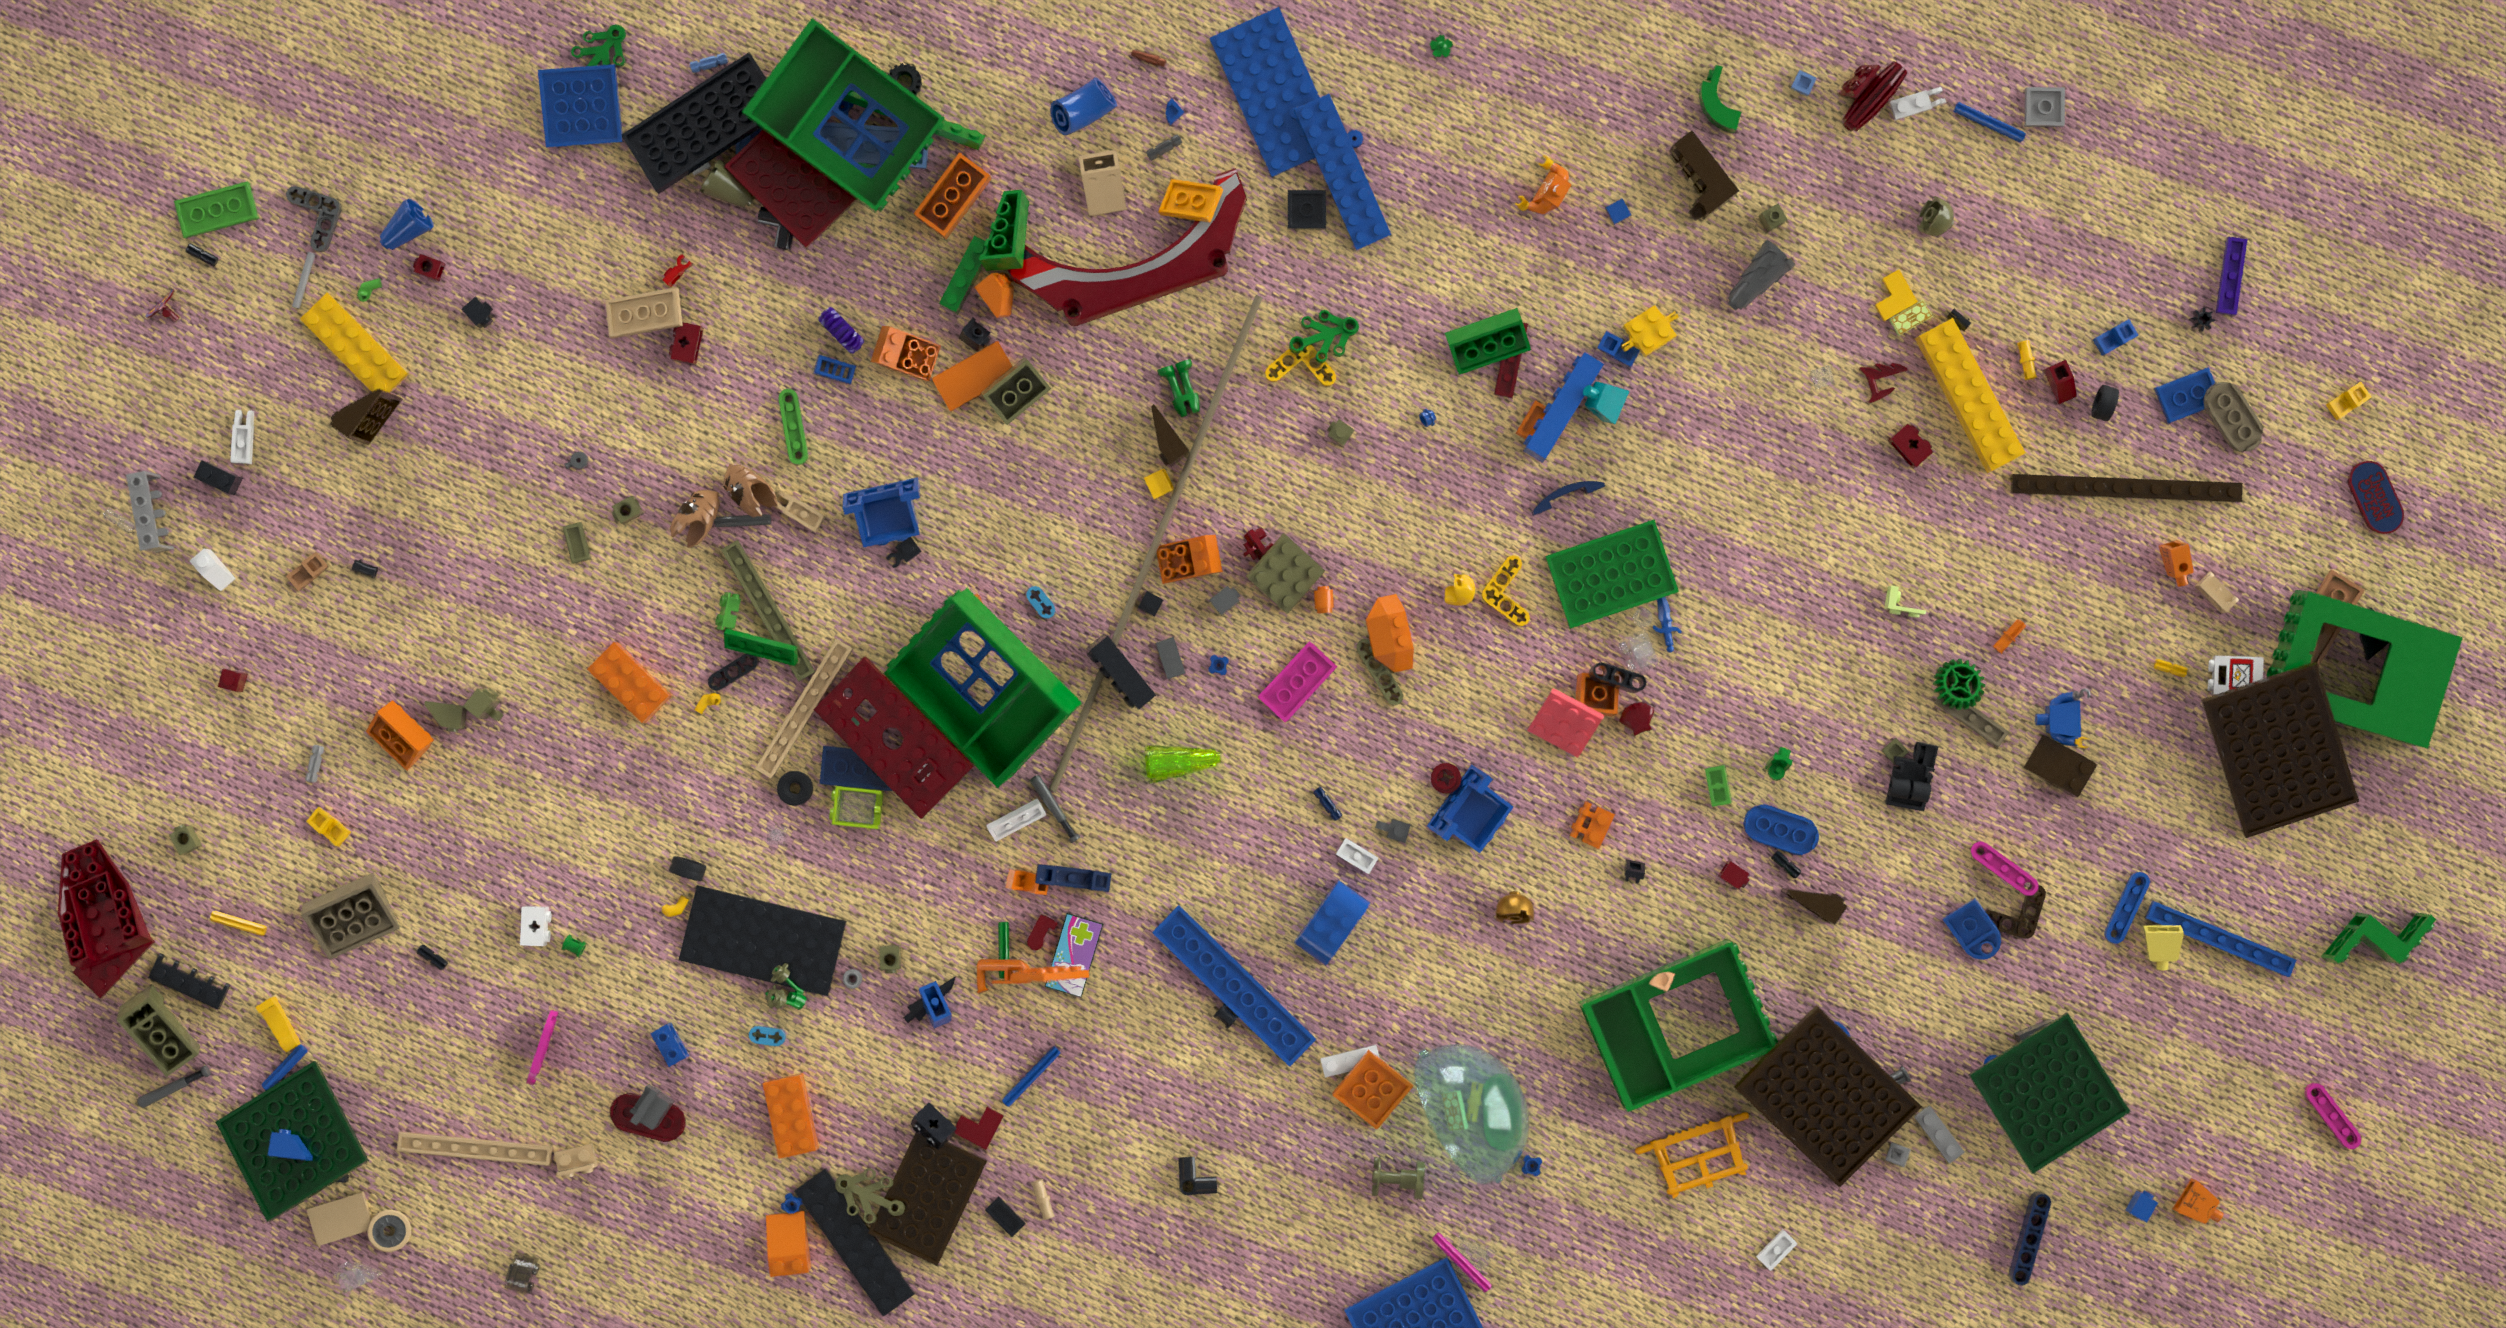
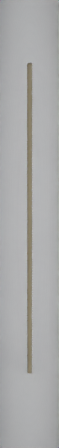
M1255 295L1111 639L1116 646L1119 643L1260 306L1261 296ZM1100 671L1096 675L1049 790L1053 792L1057 791L1103 681L1104 675Z

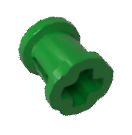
M569 934L561 950H568L580 958L587 943L584 941L580 942Z

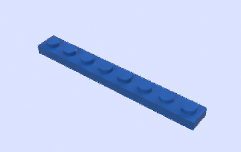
M2155 901L2151 902L2145 919L2160 925H2181L2186 936L2289 978L2297 961L2287 955Z

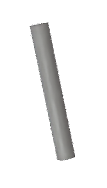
M307 253L292 305L294 308L300 309L314 261V253Z

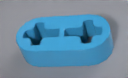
M1037 586L1027 590V599L1039 615L1045 619L1052 618L1055 615L1056 608L1044 591ZM1039 590L1040 594L1038 596L1042 601L1038 602L1035 598L1031 599V591L1037 592ZM1042 603L1047 607H1052L1050 615L1042 613L1044 610L1041 606Z
M755 1026L750 1030L749 1038L756 1044L780 1046L785 1042L786 1034L779 1028ZM759 1029L761 1034H766V1037H760L757 1040L753 1033ZM776 1032H779V1036H782V1039L778 1040L777 1043L774 1038H769V1035H775Z

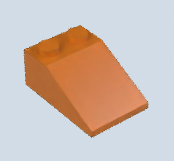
M797 1211L793 1214L778 1213L766 1215L767 1255L770 1277L809 1273L811 1260L805 1211Z

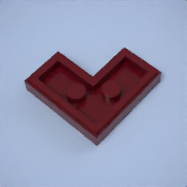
M988 1106L979 1123L961 1115L955 1126L957 1128L955 1134L987 1150L1004 1115Z

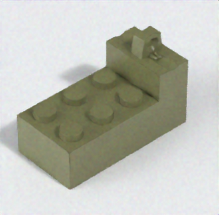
M151 984L120 1006L116 1020L167 1077L199 1055L200 1045L163 1004L164 997Z

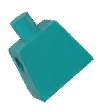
M1595 382L1593 386L1587 385L1583 390V395L1588 397L1585 407L1601 421L1616 424L1630 391L1609 384Z

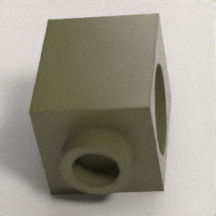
M1779 203L1758 216L1767 232L1772 231L1788 220Z
M630 496L612 506L614 510L612 515L616 522L620 521L621 524H626L644 514L635 496ZM625 506H629L631 509L630 514L624 516L622 513Z
M182 824L174 828V832L169 835L179 855H186L202 846L192 825L185 826ZM183 834L188 836L186 844L182 841Z
M901 945L880 946V970H885V973H897V970L901 969ZM888 954H892L895 957L893 965L886 962Z

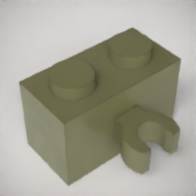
M477 688L463 705L465 709L478 719H487L490 716L495 721H500L504 716L495 709L501 700L497 698L499 695L491 688L489 690L487 688Z

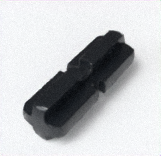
M188 244L185 250L186 253L213 267L219 261L218 257L193 244Z
M1779 851L1772 855L1771 859L1780 867H1784V870L1793 878H1797L1801 874V870L1792 862H1788L1789 860Z
M425 945L419 946L416 951L425 960H430V963L439 970H444L448 964V961L438 954H434L435 952Z

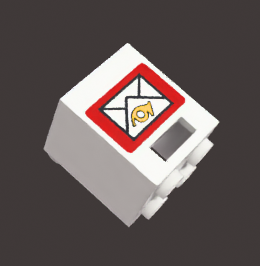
M2213 656L2208 664V672H2212V679H2208V691H2211V695H2216L2263 679L2264 657ZM2219 665L2227 666L2226 685H2218Z

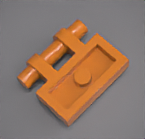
M1585 801L1583 807H1580L1578 811L1579 816L1576 822L1571 826L1572 831L1569 836L1577 838L1579 832L1584 834L1582 842L1600 849L1615 814L1598 806L1594 813L1590 812L1592 804ZM1586 817H1589L1591 820L1586 829L1582 825Z

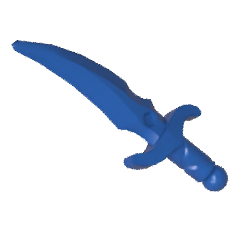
M1666 597L1657 599L1658 619L1662 624V628L1653 626V629L1658 633L1664 634L1666 650L1671 653L1674 651L1671 632L1676 631L1681 634L1682 631L1678 627H1672L1670 607Z

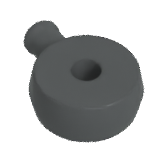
M575 452L571 456L570 462L564 465L566 469L573 467L581 470L588 465V457L583 452Z

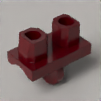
M1262 527L1256 530L1251 529L1244 535L1247 542L1243 546L1247 551L1243 555L1244 557L1250 555L1253 561L1257 558L1260 560L1273 546V543L1264 546L1261 542L1267 536Z

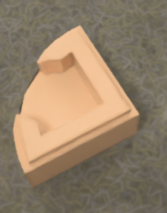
M1671 972L1659 973L1651 979L1649 984L1668 992L1675 974Z

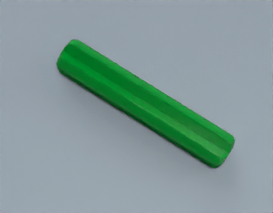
M1008 922L998 923L999 959H1009ZM999 971V978L1004 979V971Z

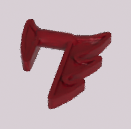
M1876 363L1874 366L1880 371L1870 367H1860L1859 370L1865 374L1871 390L1869 403L1878 401L1895 390L1892 387L1879 391L1876 383L1877 379L1907 371L1908 368L1897 363L1890 364L1894 369Z

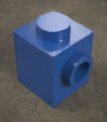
M2136 1190L2125 1211L2147 1223L2158 1202L2153 1200L2154 1195L2145 1190L2143 1193Z

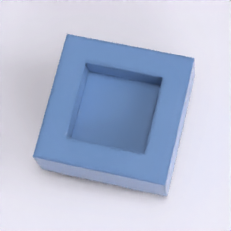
M1799 70L1790 89L1808 97L1817 78Z

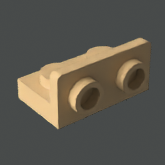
M593 1143L554 1152L558 1169L556 1175L557 1177L563 1176V1179L575 1176L574 1173L579 1171L582 1174L593 1172V1168L598 1166Z

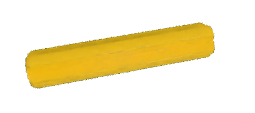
M212 911L210 920L256 935L264 936L267 931V926L218 911Z

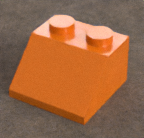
M1003 272L991 273L974 287L996 318L1009 317L1012 312L1014 286L1011 283L1013 281L1008 274Z

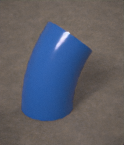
M1094 77L1074 92L1053 101L1050 107L1051 118L1059 133L1070 135L1108 114L1117 107V102L1104 83Z

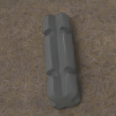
M1176 134L1170 140L1167 139L1156 145L1154 149H1149L1146 154L1152 161L1158 158V155L1161 156L1172 150L1174 146L1181 145L1182 140Z

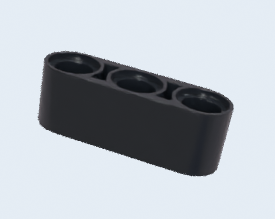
M1597 663L1589 670L1591 680L1629 693H1638L1646 687L1647 681L1643 675L1607 663ZM1597 667L1603 670L1602 677L1596 674ZM1615 673L1621 676L1620 683L1614 680ZM1633 679L1638 680L1639 688H1635L1632 685Z

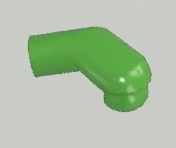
M380 278L361 284L357 293L360 301H367L374 289L382 287Z

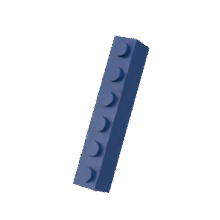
M1585 352L1581 357H1576L1572 364L1574 366L1573 371H1568L1562 380L1565 384L1562 388L1558 387L1552 396L1555 400L1552 404L1548 403L1543 410V413H1545L1542 420L1538 419L1533 429L1536 431L1532 436L1529 434L1523 444L1526 447L1523 451L1541 463L1545 461L1584 398V388L1587 385H1592L1604 364Z

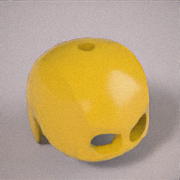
M1454 574V586H1447L1445 588V603L1455 606L1467 605L1472 602L1475 596L1474 581L1467 575Z

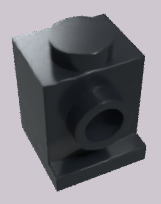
M972 317L962 329L959 339L978 352L981 347L985 348L990 342L989 336L991 332L977 323L976 319Z

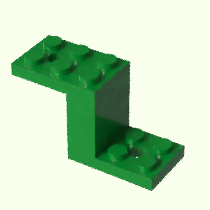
M2357 912L2321 957L2327 962L2343 963L2349 957L2348 953L2350 950L2357 947L2362 941L2386 962L2404 963L2409 958L2410 951L2420 945L2424 934L2429 933L2433 929V923L2437 919L2431 914L2416 913L2401 933L2396 936L2372 915Z

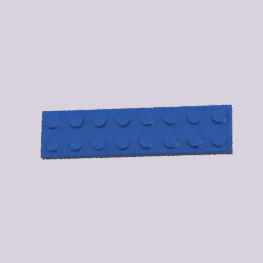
M1330 94L1294 109L1355 249L1359 250L1390 236L1391 232Z

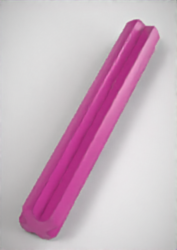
M1440 1232L1432 1237L1433 1242L1483 1292H1487L1491 1288V1283Z

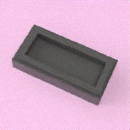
M1174 637L1156 642L1167 679L1185 674L1186 672Z

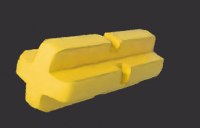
M2156 659L2154 663V669L2166 673L2170 672V674L2179 677H2186L2188 672L2187 667L2172 664L2161 659Z

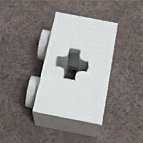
M522 907L520 945L546 946L547 942H550L551 932L548 930V923L551 922L552 914L549 911V907ZM537 923V925H540V928L536 929L533 927V924Z

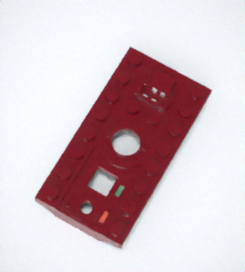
M866 656L813 709L920 819L924 818L974 767ZM846 688L852 690L853 695L851 697L845 695L844 691ZM865 699L877 710L868 722L855 711ZM887 728H896L902 733L903 744L900 748L891 749L884 744L882 737Z

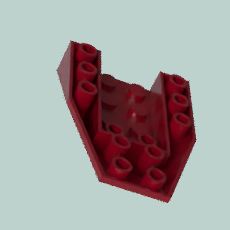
M93 840L62 854L58 917L71 966L84 970L152 941L129 883L99 840Z

